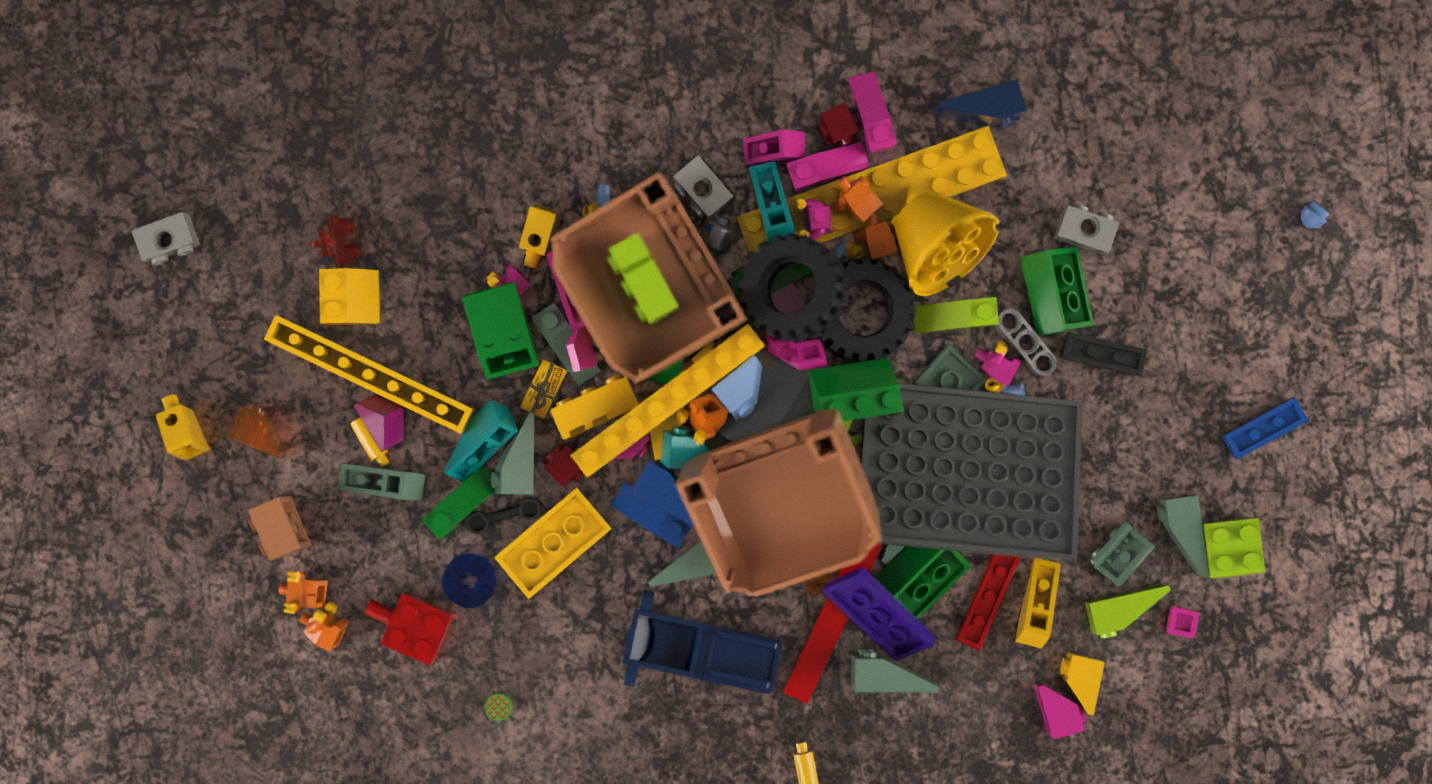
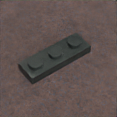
M1067 332L1061 359L1142 376L1148 349Z

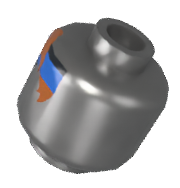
M716 215L715 219H705L699 231L711 255L720 257L721 254H726L730 251L736 236V230L730 225L731 220L720 215Z

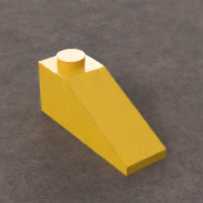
M1044 559L1033 560L1019 616L1015 642L1042 649L1050 638L1061 563Z

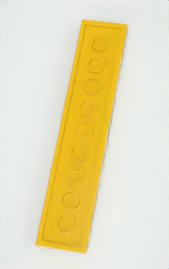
M989 126L853 174L847 178L852 183L854 180H859L860 176H863L865 180L870 182L869 189L883 203L875 211L878 221H886L900 213L907 205L906 200L915 192L920 194L935 192L950 198L1005 178L1007 174ZM839 180L786 199L794 225V233L799 235L801 230H805L804 223H807V221H804L803 210H797L798 204H796V201L798 199H814L822 202L824 206L831 205L833 233L822 235L816 239L821 244L861 230L862 226L868 225L867 219L864 222L855 220L847 209L838 212L834 208L832 202H835L836 198L840 197L839 194L843 191L838 184ZM759 209L736 217L749 254L751 251L757 253L760 250L758 245L763 241L767 242Z

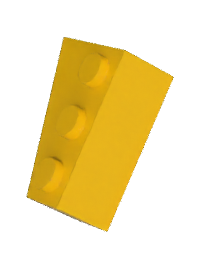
M620 374L605 380L606 385L596 389L595 386L581 391L582 396L572 400L571 397L557 402V407L550 409V412L563 440L572 439L626 414L638 406L639 401L626 376L621 378Z

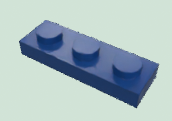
M1292 397L1222 435L1234 459L1238 460L1309 420L1296 397Z

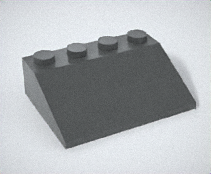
M764 336L761 341L765 347L755 354L762 365L758 403L754 406L752 413L744 418L740 417L738 420L728 411L725 423L717 432L718 435L731 443L814 413L808 370L813 369L798 370L769 353Z

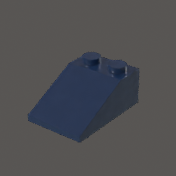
M1013 80L938 102L932 113L935 118L985 127L989 126L991 128L1000 126L1002 130L1017 125L1016 122L1021 120V117L1027 110L1018 80Z

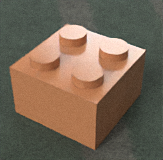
M291 496L277 497L248 510L250 517H248L249 525L253 532L257 531L261 540L258 543L260 551L264 557H268L269 561L286 557L311 546Z

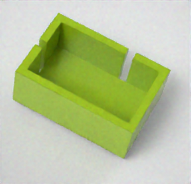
M639 233L608 248L611 256L607 257L615 274L621 273L625 280L620 283L629 299L635 297L638 305L634 306L642 323L648 321L650 326H653L680 311L654 260H651L650 253Z

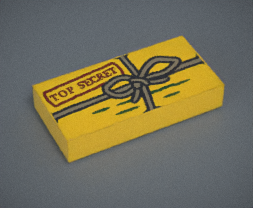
M543 359L520 408L545 419L568 371Z

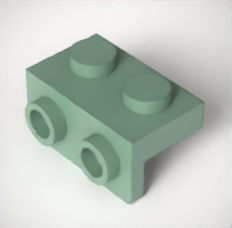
M1124 522L1122 526L1117 525L1112 530L1109 536L1111 539L1105 546L1100 545L1094 551L1091 561L1093 567L1118 588L1125 583L1155 548L1151 542L1135 531L1128 522Z

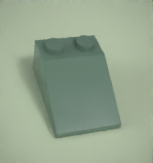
M859 648L858 653H852L851 686L855 692L939 693V687L931 679L876 653L872 648Z

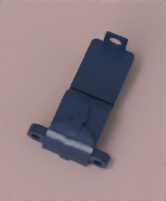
M644 590L640 610L635 609L631 629H628L626 637L628 643L623 663L628 664L624 680L625 686H635L638 668L642 667L765 694L773 691L782 650L781 641L653 613L651 608L655 592Z

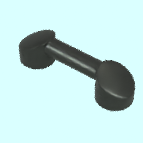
M526 497L521 501L520 505L491 513L475 511L468 517L466 526L471 533L482 534L486 531L489 524L520 515L526 520H533L539 516L541 505L537 499Z

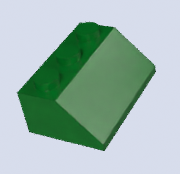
M1078 247L1045 250L1021 257L1022 273L1025 276L1028 290L1027 297L1033 314V325L1038 336L1094 325Z
M888 358L808 370L814 413L824 409H837L842 421H850L904 412L900 384Z
M907 546L886 568L881 570L875 579L918 620L971 566L958 551Z

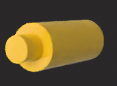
M360 417L350 423L370 460H376L380 468L389 464L390 462L385 455L389 452L388 449L383 452L380 450L362 418Z
M806 741L797 742V753H794L793 756L799 784H819L813 751L808 750Z

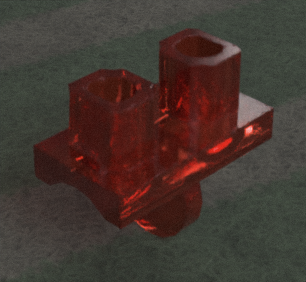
M338 215L329 216V219L326 220L329 238H327L326 229L319 230V240L312 242L314 249L321 248L323 257L331 256L329 249L331 247L334 266L339 268L343 267L347 262L358 259L360 254L357 243L343 244L342 236L355 233L353 219H339Z

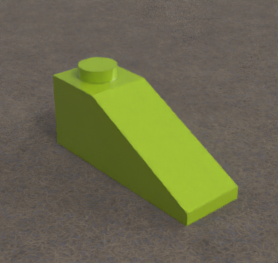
M997 297L916 306V315H914L913 320L914 333L996 326L999 324Z
M1158 584L1084 601L1091 632L1095 635H1100L1101 638L1116 636V631L1125 629L1170 592V586Z

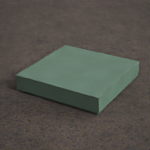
M948 344L912 384L979 391L988 378L952 345Z

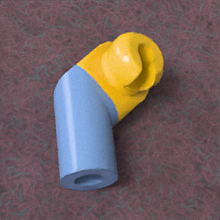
M598 185L597 200L583 207L582 214L584 217L610 202L611 186Z
M841 241L831 250L838 257V262L842 258L860 259L865 254L864 248L857 242Z
M992 377L985 381V388L988 392L1025 396L1023 383L1006 386Z

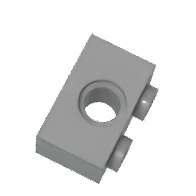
M699 156L695 157L674 175V181L676 182L673 185L683 198L688 196L694 204L691 207L700 218L703 216L706 218L714 217L733 200V195ZM697 184H706L709 187L708 194L705 196L696 195L694 188Z
M1072 203V206L1067 205L1063 208L1053 239L1102 256L1109 254L1120 222L1114 221L1113 216L1107 213L1098 212L1096 215L1087 212L1088 208L1077 203ZM1083 221L1089 222L1092 225L1093 232L1091 235L1082 232L1081 224Z
M184 212L131 230L142 261L152 263L153 266L169 261L168 257L178 254V256L188 255L194 252V247L200 246L190 215ZM170 234L172 242L169 246L164 247L162 239L165 235Z

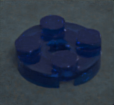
M467 553L454 558L448 564L442 576V587L445 595L463 608H475L483 605L494 595L497 586V573L494 566L486 557L474 553ZM466 573H471L472 577L477 578L474 588H469L468 584H463L462 579L466 578Z

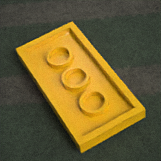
M577 487L496 555L494 559L526 597L530 599L612 528Z

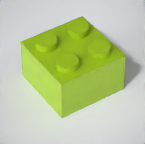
M1245 517L1202 522L1209 577L1207 578L1266 573L1259 518Z

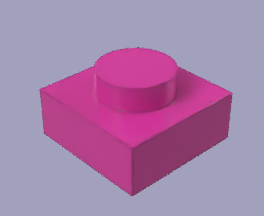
M1171 606L1165 632L1194 639L1200 612Z

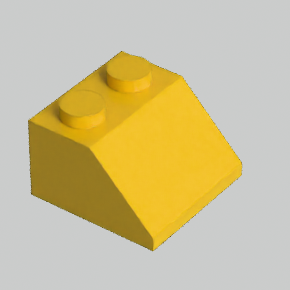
M319 269L320 324L327 326L380 324L379 270Z

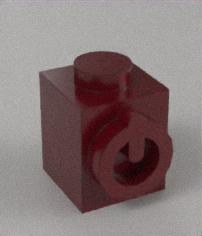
M845 102L820 114V121L816 122L827 146L832 144L834 147L839 144L840 147H843L855 141L854 137L859 132L860 122L855 112L850 113Z
M563 442L545 457L544 461L547 465L544 469L562 487H565L571 480L576 483L584 473L571 457L580 448L577 445L572 448Z

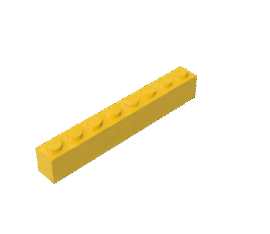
M275 315L264 340L460 434L464 433L476 412V409L284 317Z
M747 324L574 452L571 457L585 476L590 477L689 404L691 400L697 398L762 350L765 345L751 326Z

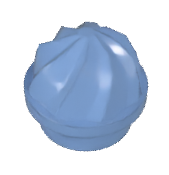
M1312 200L1308 206L1305 205L1303 207L1301 220L1305 227L1318 228L1327 222L1325 219L1330 213Z

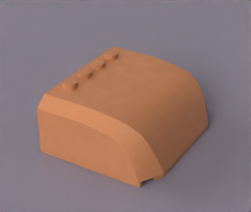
M657 173L551 237L553 270L609 366L635 383L663 371L749 320L673 188L660 173ZM636 233H639L650 253L651 260H654L680 310L653 326H650L648 321L642 323L634 306L638 305L635 297L629 299L620 283L625 280L621 273L616 275L607 257L611 256L608 248Z
M824 409L699 454L684 463L676 483V487L725 592L729 594L730 591L747 593L748 596H760L861 562L867 556V553L882 540L878 510L872 491L837 409Z

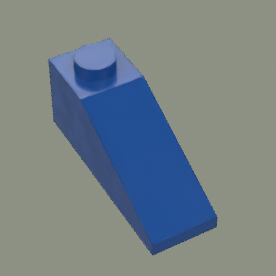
M649 460L633 489L696 528L676 487L679 477L672 473L674 469H669L661 462L656 464Z
M625 482L611 503L612 507L678 549L692 528L691 525L637 492Z

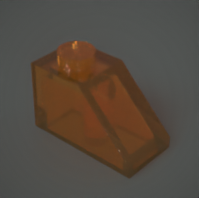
M251 404L249 408L240 407L228 438L275 457L284 458L286 455L285 448L273 419L264 415L266 410Z

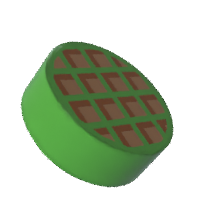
M504 693L491 695L485 703V712L494 721L505 720L513 709L510 697Z

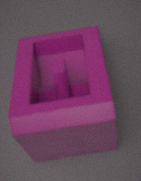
M377 394L354 405L382 452L404 441L403 406Z

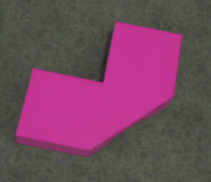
M587 326L574 330L573 336L569 337L566 345L573 372L598 366L591 339L594 338Z
M763 332L767 351L796 369L806 370L827 366L822 339L805 342H794L792 340L787 342Z

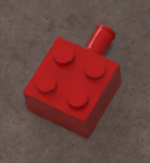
M407 591L401 594L397 606L393 609L371 599L364 615L386 623L387 629L381 640V645L430 666L437 659L456 612Z

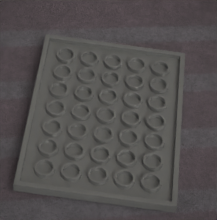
M900 384L904 412L864 418L861 466L878 510L882 540L877 544L1065 562L1077 561L1083 401Z

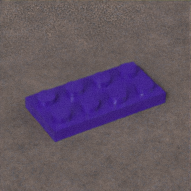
M860 567L825 584L822 591L895 661L934 645L936 637L865 568Z

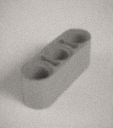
M1006 309L998 313L999 324L995 326L996 330L1016 355L1022 359V362L1029 371L1036 376L1051 374L1056 369V358L1022 315L1014 309ZM1004 315L1013 317L1015 324L1012 329H1007L1003 326L1002 318ZM1023 335L1031 340L1029 350H1024L1019 345V339ZM1040 356L1045 357L1048 361L1046 371H1041L1036 366V361Z

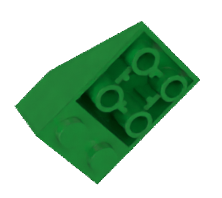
M515 281L462 295L477 354L487 380L539 366L538 348Z

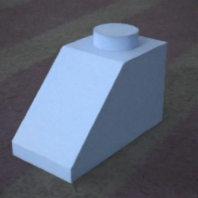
M755 355L712 388V391L736 420L752 413L754 406L758 403L762 365Z

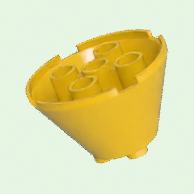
M935 192L913 193L906 200L907 205L891 220V224L896 232L910 288L919 296L939 293L949 288L946 283L956 276H959L961 279L966 276L985 257L998 236V231L995 227L996 224H999V220L994 214Z

